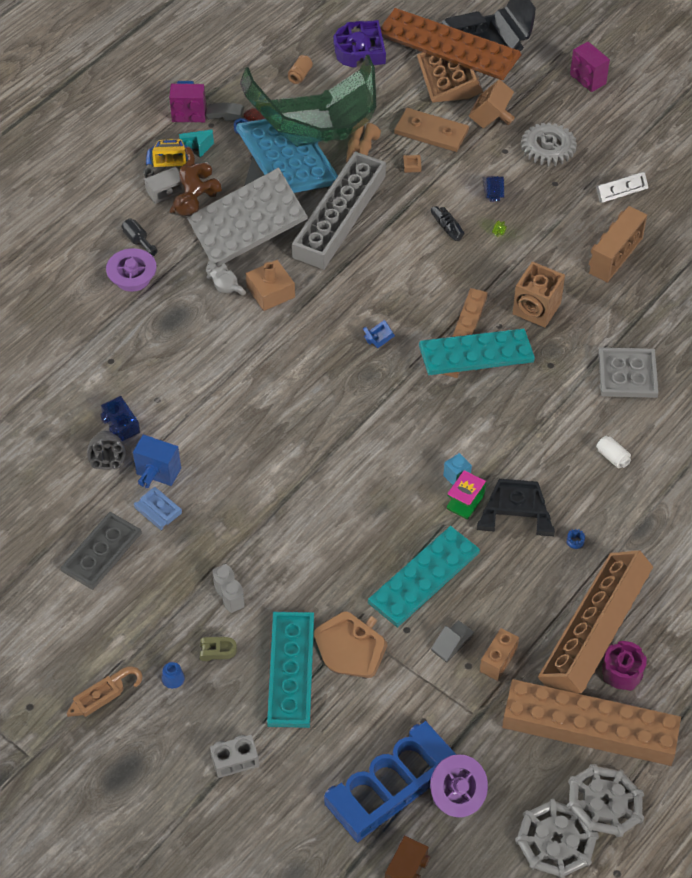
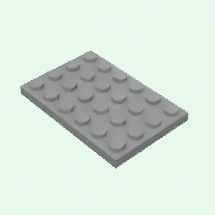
M277 168L198 210V212L187 216V219L209 260L219 267L221 264L307 220L308 217L281 170Z

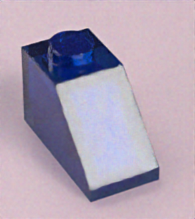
M503 176L482 177L485 198H490V202L500 201V198H504Z

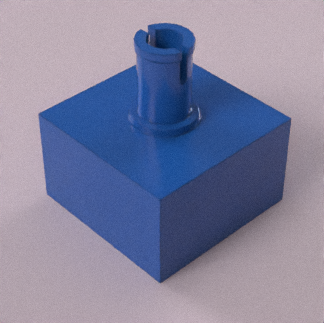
M144 434L142 435L133 451L136 474L141 476L138 484L149 488L151 482L155 480L172 486L181 470L179 447Z

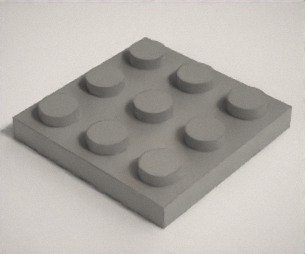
M599 348L601 396L658 398L655 349Z

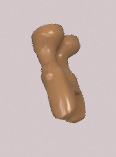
M361 121L351 124L349 131L352 137L348 142L346 163L354 152L368 156L369 150L372 148L371 140H378L381 135V130L376 125L367 123L365 128L364 123Z

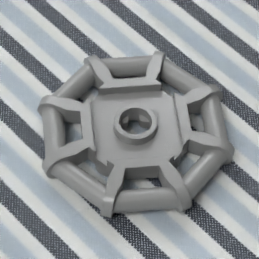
M590 764L589 768L570 777L568 781L570 785L569 803L567 806L587 826L588 831H598L622 837L625 832L635 825L642 824L644 820V792L639 790L624 774V770H615ZM600 776L614 778V780H603L600 779ZM591 777V784L585 785L583 782ZM578 792L583 793V800H578ZM600 798H606L610 802L606 805ZM634 801V811L628 809V802ZM583 809H585L586 811L589 810L592 813V819ZM620 817L628 819L622 824L618 821Z
M550 799L549 802L530 811L526 810L523 813L524 818L515 842L520 846L532 870L537 869L559 876V878H565L566 875L585 866L589 867L592 864V854L596 840L599 839L598 832L588 831L587 826L573 811L568 809L566 804ZM550 811L549 818L543 821H539L536 818ZM557 811L572 815V817L568 820L565 816H557ZM577 821H579L585 833L580 834L574 825ZM530 825L536 827L534 837L527 836ZM553 835L561 836V843L553 842L551 840ZM579 842H586L584 853L577 851ZM534 844L539 853L538 856L534 855L529 845ZM572 857L576 859V861L564 866V861ZM549 858L554 860L553 862H556L557 866L542 861Z

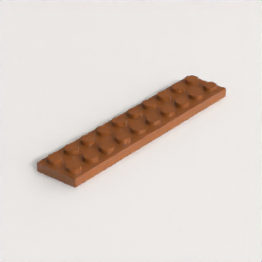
M394 8L380 27L383 38L502 81L521 56L519 50Z

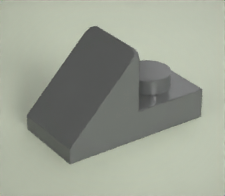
M458 620L451 628L448 626L443 628L431 651L447 663L474 636V632Z

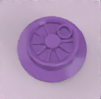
M135 248L125 249L117 252L109 259L106 265L107 276L114 284L125 291H138L145 288L155 275L156 261L150 253Z
M466 755L449 756L437 765L432 774L430 783L431 795L437 807L445 814L452 817L469 816L482 806L487 796L488 781L486 773L482 766L472 757Z

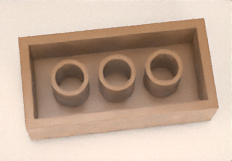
M630 206L625 211H621L617 221L612 222L609 231L603 233L600 242L592 247L589 274L607 283L643 239L647 214Z

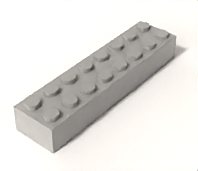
M358 152L353 153L293 241L292 258L323 270L326 268L386 177V162Z

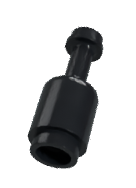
M132 218L125 220L121 226L123 233L133 244H141L146 249V252L155 256L158 250L155 245H150L146 240L147 232L136 220Z

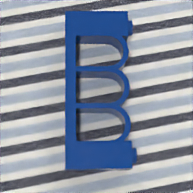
M427 721L420 725L416 724L411 728L409 737L400 739L395 744L393 755L382 754L376 757L370 764L369 773L365 771L357 772L349 777L345 786L341 782L337 786L330 787L324 795V803L358 843L430 789L431 777L437 765L445 758L456 755V753ZM407 750L415 751L428 763L431 769L419 778H416L398 756ZM388 767L395 770L408 786L395 796H392L375 776L379 769ZM358 785L369 786L383 800L384 804L368 814L354 798L351 791Z

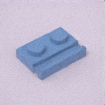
M153 487L143 495L140 501L134 503V508L160 530L182 514L181 508L156 487Z

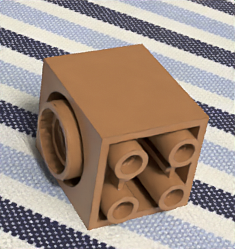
M531 262L516 285L513 315L546 328L561 304L565 275Z

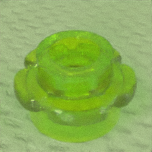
M498 220L494 225L492 233L496 237L504 235L507 229L505 221L501 222Z

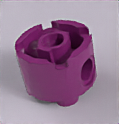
M619 641L617 644L609 646L605 652L602 664L604 682L616 689L634 690L641 682L646 668L647 658L646 655L644 656L642 649L629 641Z

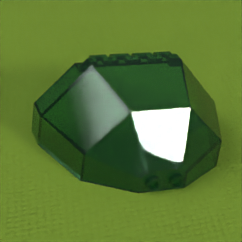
M369 55L365 56L360 70L331 89L325 90L318 95H310L309 97L300 96L294 99L291 97L282 98L279 101L278 99L271 100L254 81L249 67L245 68L240 81L244 95L278 133L297 147L332 143L346 139L350 134L371 120L377 107L375 67Z

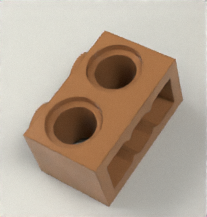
M501 628L481 659L480 672L498 681L518 649L519 637Z

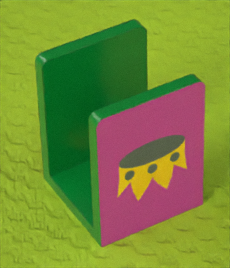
M464 470L448 492L447 496L452 499L446 509L465 519H469L485 496L486 481Z

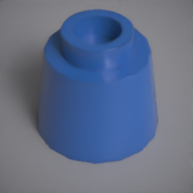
M169 662L162 669V683L171 689L180 687L185 680V675L179 664Z

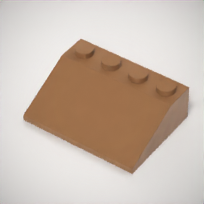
M424 52L417 54L432 103L469 99L483 93L475 70Z

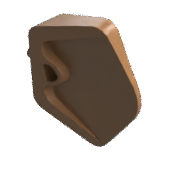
M342 612L314 630V637L325 665L331 671L339 674L364 678L375 676L388 645L387 641L372 629L378 620L370 616L367 622L363 623L351 613Z

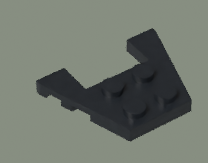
M499 478L481 519L477 523V530L495 532L496 514L537 518L536 535L554 537L555 529L552 526L550 514L547 512L539 483L537 481Z

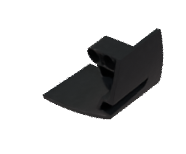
M509 0L506 7L497 10L492 15L483 16L481 12L476 11L446 18L441 24L522 51L524 47L521 41L530 38L536 7L530 0Z

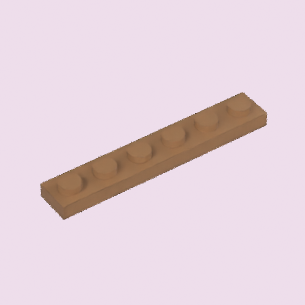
M470 288L452 337L474 334L488 292ZM460 372L444 373L443 375L458 378Z

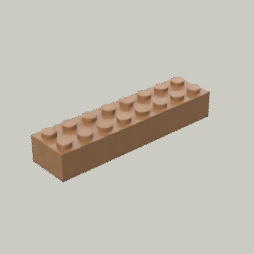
M640 550L609 554L538 676L546 687L573 693H582L586 689L590 678L595 673L599 662L604 657L607 648L613 641L616 632L622 625L625 616L631 609L633 602L653 569L652 564Z
M512 679L502 728L672 766L676 753L681 716Z

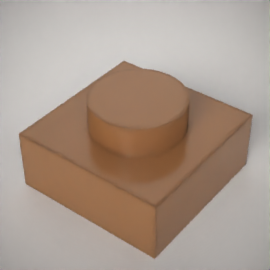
M403 155L404 173L421 172L420 155Z

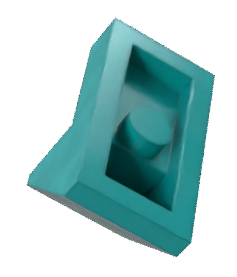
M212 129L179 134V139L183 141L184 145L191 149H198L199 157H202L214 144Z

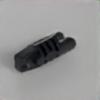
M437 206L432 207L431 214L443 230L455 241H460L465 233L456 219L445 207L440 209Z

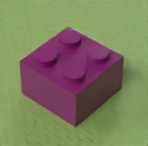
M586 42L573 49L570 75L590 92H593L606 85L610 59L590 42Z
M171 84L169 100L172 122L205 123L207 108L204 84Z

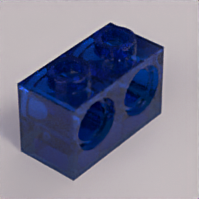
M122 396L101 405L102 413L100 417L103 423H108L110 433L118 436L121 441L140 433L139 422Z

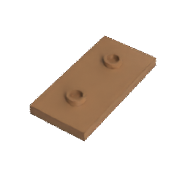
M406 108L394 129V134L457 152L469 131V126Z

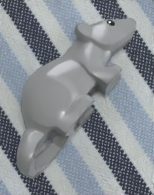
M208 261L205 270L207 272V279L213 280L215 288L219 292L232 293L236 291L242 296L246 294V291L238 285L234 273L231 270L228 271L225 263L221 264V267H217L213 261Z

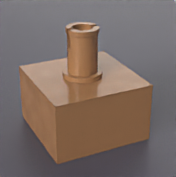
M500 79L480 94L469 117L483 129L498 117L509 125L515 117L505 108L514 91Z
M278 260L266 262L264 266L246 273L247 288L263 311L295 298V283Z

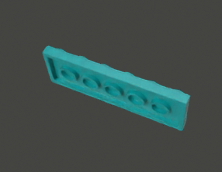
M525 328L422 340L419 342V348L428 375L534 363L535 360Z
M449 526L368 598V604L398 628L480 553V548L452 526Z
M273 612L267 727L310 728L314 612Z

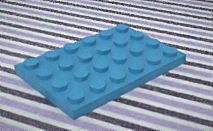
M298 114L237 124L236 130L264 175L279 168L293 193L332 186L338 177Z

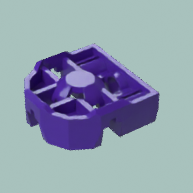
M379 20L347 22L344 26L338 28L334 34L333 44L336 57L343 65L357 67V61H360V58L365 60L366 66L386 64V51ZM356 27V29H359V32L352 33L351 29ZM370 40H375V47H371Z

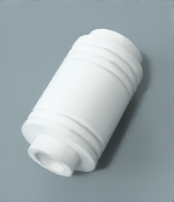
M604 436L597 443L598 452L617 468H625L630 463L631 454L612 437Z

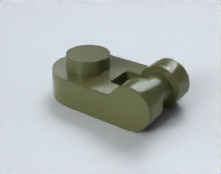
M203 637L200 639L202 651H200L199 659L201 661L231 659L237 653V644L230 637ZM216 647V650H210V648Z

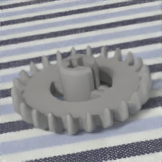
M541 123V125L536 124L535 127H530L529 130L525 131V134L522 136L521 146L525 156L529 153V160L534 157V163L540 159L541 166L544 161H547L548 167L551 161L556 166L557 160L562 165L564 158L568 162L569 156L570 158L573 157L577 147L576 138L572 132H569V129H563L564 126L562 125L557 126L556 123L553 125L547 123L546 125ZM557 138L561 142L560 146L557 144ZM537 140L541 141V147L537 144Z

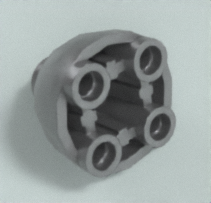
M104 430L98 432L91 439L87 448V456L91 467L94 469H118L124 461L126 450L118 436Z

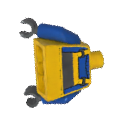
M181 139L158 140L156 145L147 151V167L143 170L145 178H147L149 173H151V176L155 175L153 166L169 167L186 164L188 156L185 148L188 146L184 145Z

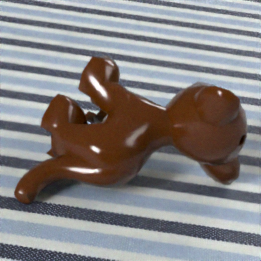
M190 147L185 148L188 161L179 170L180 181L185 188V193L178 195L170 208V213L175 212L181 216L192 215L198 212L199 201L197 197L202 193H206L210 197H216L217 192L222 191L221 183L218 179L213 178L204 182L201 181V179H207L212 175V168L207 162L195 164V156Z

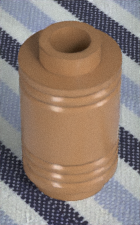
M304 55L298 57L288 72L290 82L299 84L303 81L313 66L311 59Z

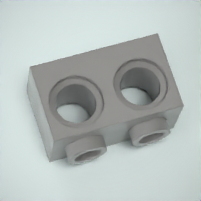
M240 735L234 740L227 742L219 741L210 746L211 757L218 778L259 767V757L252 735ZM241 750H249L248 753H240ZM223 755L228 756L225 760L219 759Z

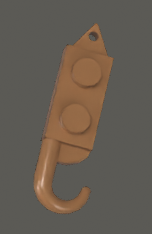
M128 666L112 676L102 679L73 698V703L67 712V716L83 715L86 717L121 695L123 691L121 679L129 674L137 676V681L133 685L137 687L142 682L141 671L136 667Z

